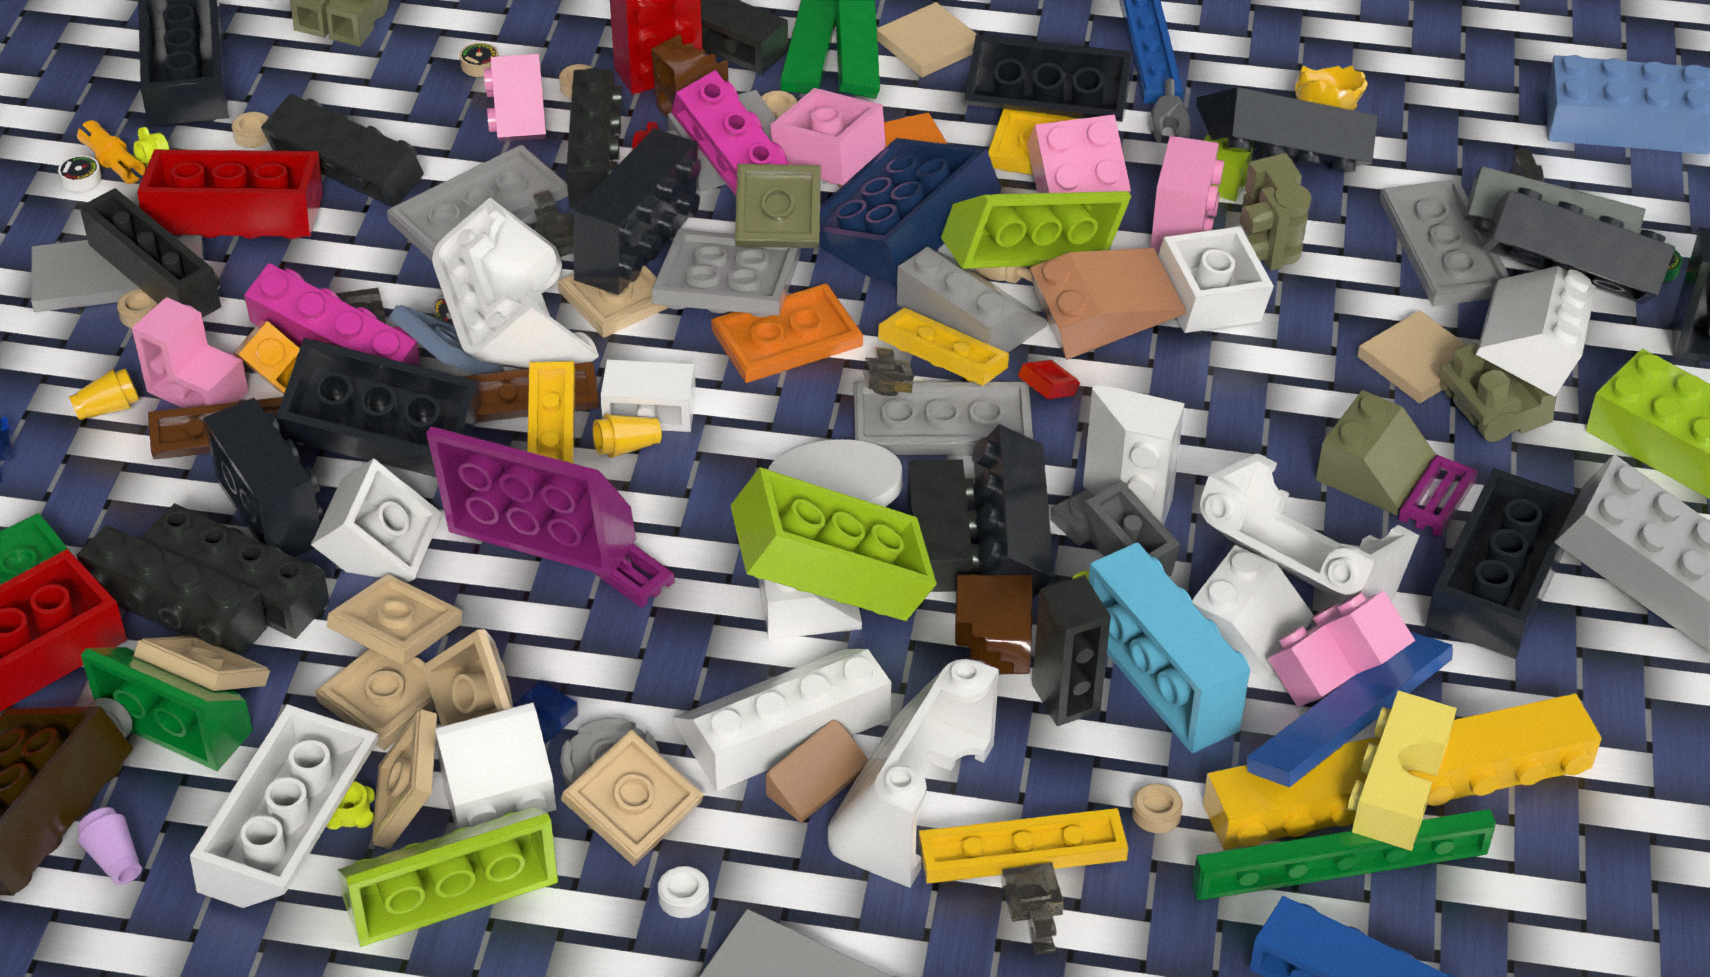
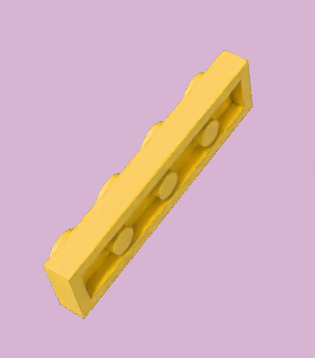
M1118 808L920 830L918 840L927 884L1127 861L1128 845Z

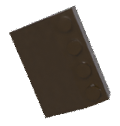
M101 706L6 709L0 715V895L14 896L29 884L34 870L47 855L54 852L60 846L65 832L76 819L83 816L91 808L92 799L107 782L119 774L122 768L121 764L133 751V747Z

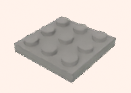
M678 229L652 288V304L666 305L671 309H684L687 307L708 309L713 313L732 311L750 313L756 317L779 316L801 255V248L735 246V234Z

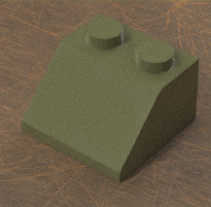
M1361 390L1322 442L1316 480L1398 515L1436 454L1402 406Z

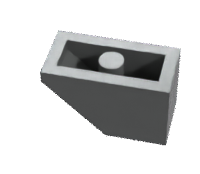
M1122 480L1085 501V510L1104 557L1138 542L1151 557H1155L1160 561L1165 573L1169 577L1172 575L1181 544Z

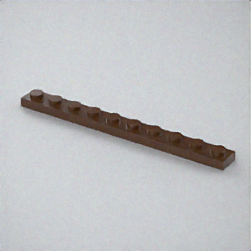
M594 363L574 364L575 411L598 409L599 399ZM529 369L461 376L479 382L481 405L475 423L528 417ZM283 397L258 399L256 401L265 413L271 411L276 418ZM241 402L148 412L150 447L153 459L211 453L203 418Z

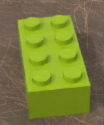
M1642 348L1596 392L1586 432L1710 499V384Z
M759 467L730 505L746 574L758 579L772 581L795 588L801 592H809L833 599L842 604L853 605L873 611L879 615H887L903 621H907L937 585L919 522L915 516Z

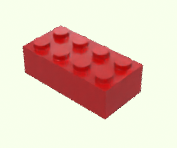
M610 0L614 69L631 95L655 89L652 48L677 35H681L683 45L691 43L693 44V49L698 48L702 50L701 0Z
M154 149L137 190L139 207L172 235H202L205 238L226 235L242 236L250 239L260 236H283L287 239L311 236L323 197L319 152Z
M68 549L0 585V712L83 666L81 654L86 648H115L127 641L117 602Z

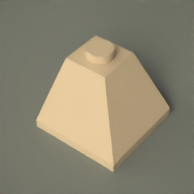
M485 629L476 630L422 665L442 727L513 708L510 686L505 674L504 665L500 659L495 641Z

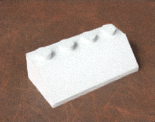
M1559 266L1499 279L1493 290L1476 355L1555 397L1583 354L1596 286L1591 284L1590 279L1583 273L1576 270L1567 271Z
M843 649L675 716L673 721L716 791H719L770 770L831 720L835 719L850 736L889 721L891 718V681L868 649Z
M287 704L190 855L197 892L241 908L285 894L378 742V734Z

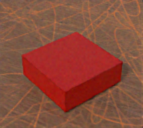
M1053 360L1023 363L1018 374L1020 379L1046 399L1075 396L1080 385L1077 378Z

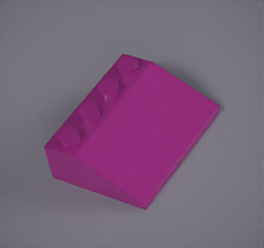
M432 426L427 431L448 531L450 533L611 577L614 570L620 565L621 559L628 553L630 545L635 542L636 535L631 506L599 470Z

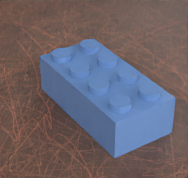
M1578 55L1553 56L1545 91L1548 141L1709 155L1710 68L1699 65L1681 66L1662 64L1660 62L1623 61L1616 58H1584Z

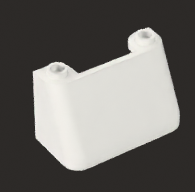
M492 198L487 199L438 242L433 252L432 262L464 352L481 362L529 368V362L574 361V364L593 362L599 357L594 342L589 336L581 332L572 333L549 315L542 293L554 286L561 275L562 262L556 246Z
M1259 453L1209 475L1201 496V513L1207 523L1234 544L1278 564L1281 570L1342 602L1360 592L1368 598L1382 591H1385L1390 601L1393 600L1420 535L1398 525L1392 528L1388 535L1382 539H1377L1371 535L1363 538L1358 549L1352 546H1344L1282 514L1290 493L1282 489L1278 490L1273 481L1272 472L1275 471L1277 463Z
M955 660L939 672L895 716L829 823L828 846L835 857L910 888L921 870L922 857L916 854L917 811L925 799L927 789L922 773L928 763L952 771L955 761L965 755H975L976 760L984 763L994 746L999 669L975 660Z

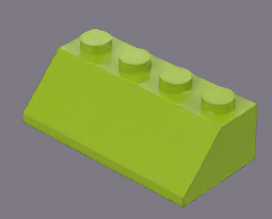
M1128 191L981 195L952 205L941 239L962 269L1035 266L1069 252L1110 250L1131 195Z
M537 807L519 812H510L500 818L482 824L460 828L450 834L422 843L409 844L400 850L372 859H362L350 866L337 869L343 900L360 947L558 883L551 819L547 812Z

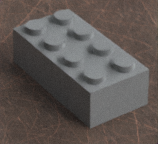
M1614 454L1584 484L1554 543L1710 652V521Z

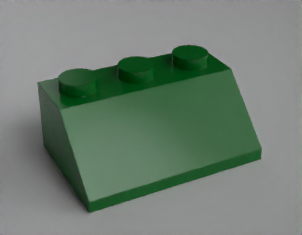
M127 647L85 649L81 654L93 700L109 698L120 703L128 711L132 719L131 733L218 772L253 731L246 700L233 690L212 691L134 657L135 651Z

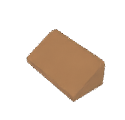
M835 719L831 720L766 773V796L802 823L853 782L869 759L845 728Z

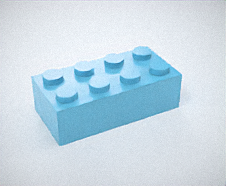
M1138 542L1090 563L1088 581L1111 616L1107 655L1191 754L1240 732L1250 675V667L1243 654L1239 651H1234L1220 635L1216 624L1211 619H1206L1192 603L1186 590L1181 587L1178 588L1165 573L1160 561L1155 557H1151Z

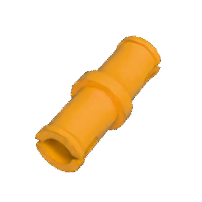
M90 120L82 124L91 133V136H88L79 128L77 138L95 153L96 160L103 167L111 168L125 183L134 184L140 179L131 171V168H134L143 176L145 165L127 151L126 144L119 137L108 134L97 121Z

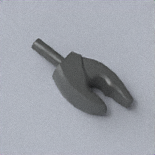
M1172 78L1165 80V96L1159 97L1150 113L1151 133L1158 143H1161L1162 132L1166 127L1175 129L1176 137L1189 138L1191 132L1189 113L1181 98L1175 96V81Z

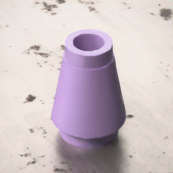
M109 807L97 809L86 815L80 821L77 828L80 834L78 842L82 848L104 870L114 884H127L137 878L142 871V867L139 863L125 817L117 814L113 808Z

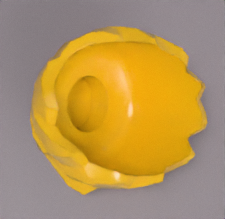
M1303 65L1297 75L1295 93L1299 100L1355 110L1357 102L1365 92L1368 83L1364 73L1355 71L1353 66H1348L1344 69L1336 66L1312 70Z

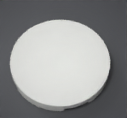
M825 440L805 444L782 454L768 468L770 471L886 507L897 498L903 486L902 465L897 456L884 447L858 440Z

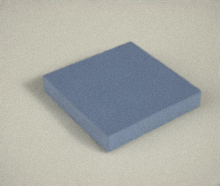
M396 305L389 316L393 322L442 363L477 375L501 372L503 369L501 364L481 362L464 352L452 323L403 305Z

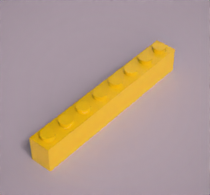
M1575 693L1455 719L1437 776L1417 770H1408L1407 772L1413 776L1432 781L1427 805L1439 806L1453 799L1471 795L1483 796L1498 789L1521 784L1525 786L1533 785L1543 779L1566 774L1578 775L1593 768L1602 737ZM1372 737L1345 743L1291 787H1286L1247 772V765L1207 773L1203 806L1223 851L1237 847L1257 846L1264 841L1287 836L1299 837L1310 831L1327 827H1344L1353 824L1356 812L1347 809L1356 780L1366 782L1368 774L1361 772V768L1369 743L1379 745L1381 738Z

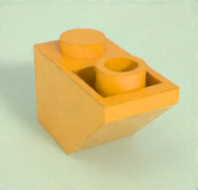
M261 320L233 354L284 395L300 348L268 321Z

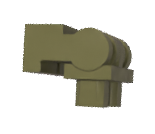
M290 0L294 31L323 38L329 33L331 40L361 47L373 31L374 22L385 15L389 0Z
M1287 153L1249 162L1245 184L1247 194H1244L1240 223L1250 234L1246 235L1258 259L1260 261L1263 260L1270 271L1280 269L1282 265L1293 264L1301 258L1302 242L1305 238L1308 211L1311 204V193L1300 185L1302 175Z
M1477 343L1457 349L1454 352V361L1446 363L1439 368L1441 389L1448 397L1453 398L1454 404L1474 426H1478L1479 433L1488 442L1500 441L1516 430L1522 434L1553 422L1557 394L1554 397L1476 355Z

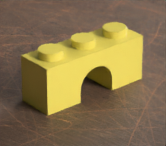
M1399 690L1392 709L1382 707L1374 732V736L1380 737L1381 740L1379 745L1369 743L1361 768V772L1368 774L1366 782L1355 781L1347 809L1356 812L1352 829L1353 833L1412 851L1425 813L1432 781L1413 776L1407 771L1417 770L1437 776L1449 742L1457 708Z

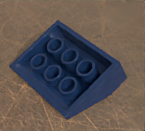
M896 138L820 206L819 247L870 278L897 283L899 265L926 247L938 251L944 244L941 236L954 203L981 195L998 194L1001 191L987 149Z

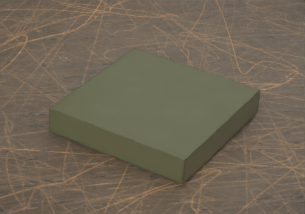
M737 164L735 246L819 248L821 165Z

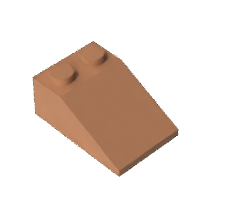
M1154 248L1069 252L1030 267L1037 299L1066 360L1186 314L1185 307Z

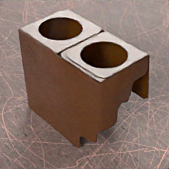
M677 35L651 49L656 106L667 119L668 114L672 111L676 92L715 70L724 81H729L728 60L717 63L715 54L712 53L706 56L705 50L693 49V44L691 43L683 45L681 35Z
M957 575L955 644L969 647L970 657L973 660L983 661L984 664L999 669V675L1030 673L1032 651V575Z

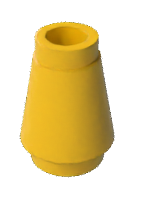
M126 368L117 372L111 369L79 390L76 394L69 396L80 421L85 418L132 409L130 404L140 400Z
M605 414L603 419L595 420L593 423V441L598 455L607 454L609 458L649 447L653 444H660L662 438L661 425L656 417Z

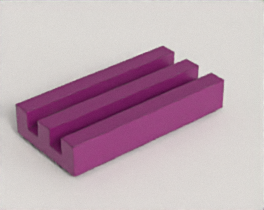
M1436 454L1400 509L1398 520L1407 524L1411 518L1416 520V528L1424 530L1428 525L1433 527V535L1441 537L1474 485L1478 471ZM1441 469L1447 470V474L1424 510L1418 508V505ZM1459 475L1463 478L1438 516L1434 513Z
M631 544L625 557L654 578L649 580L634 569L632 563L624 557L621 559L618 568L612 573V577L596 572L593 573L642 608L648 603L650 596L655 598L661 594V588L664 585L670 587L675 583L674 573L636 545Z

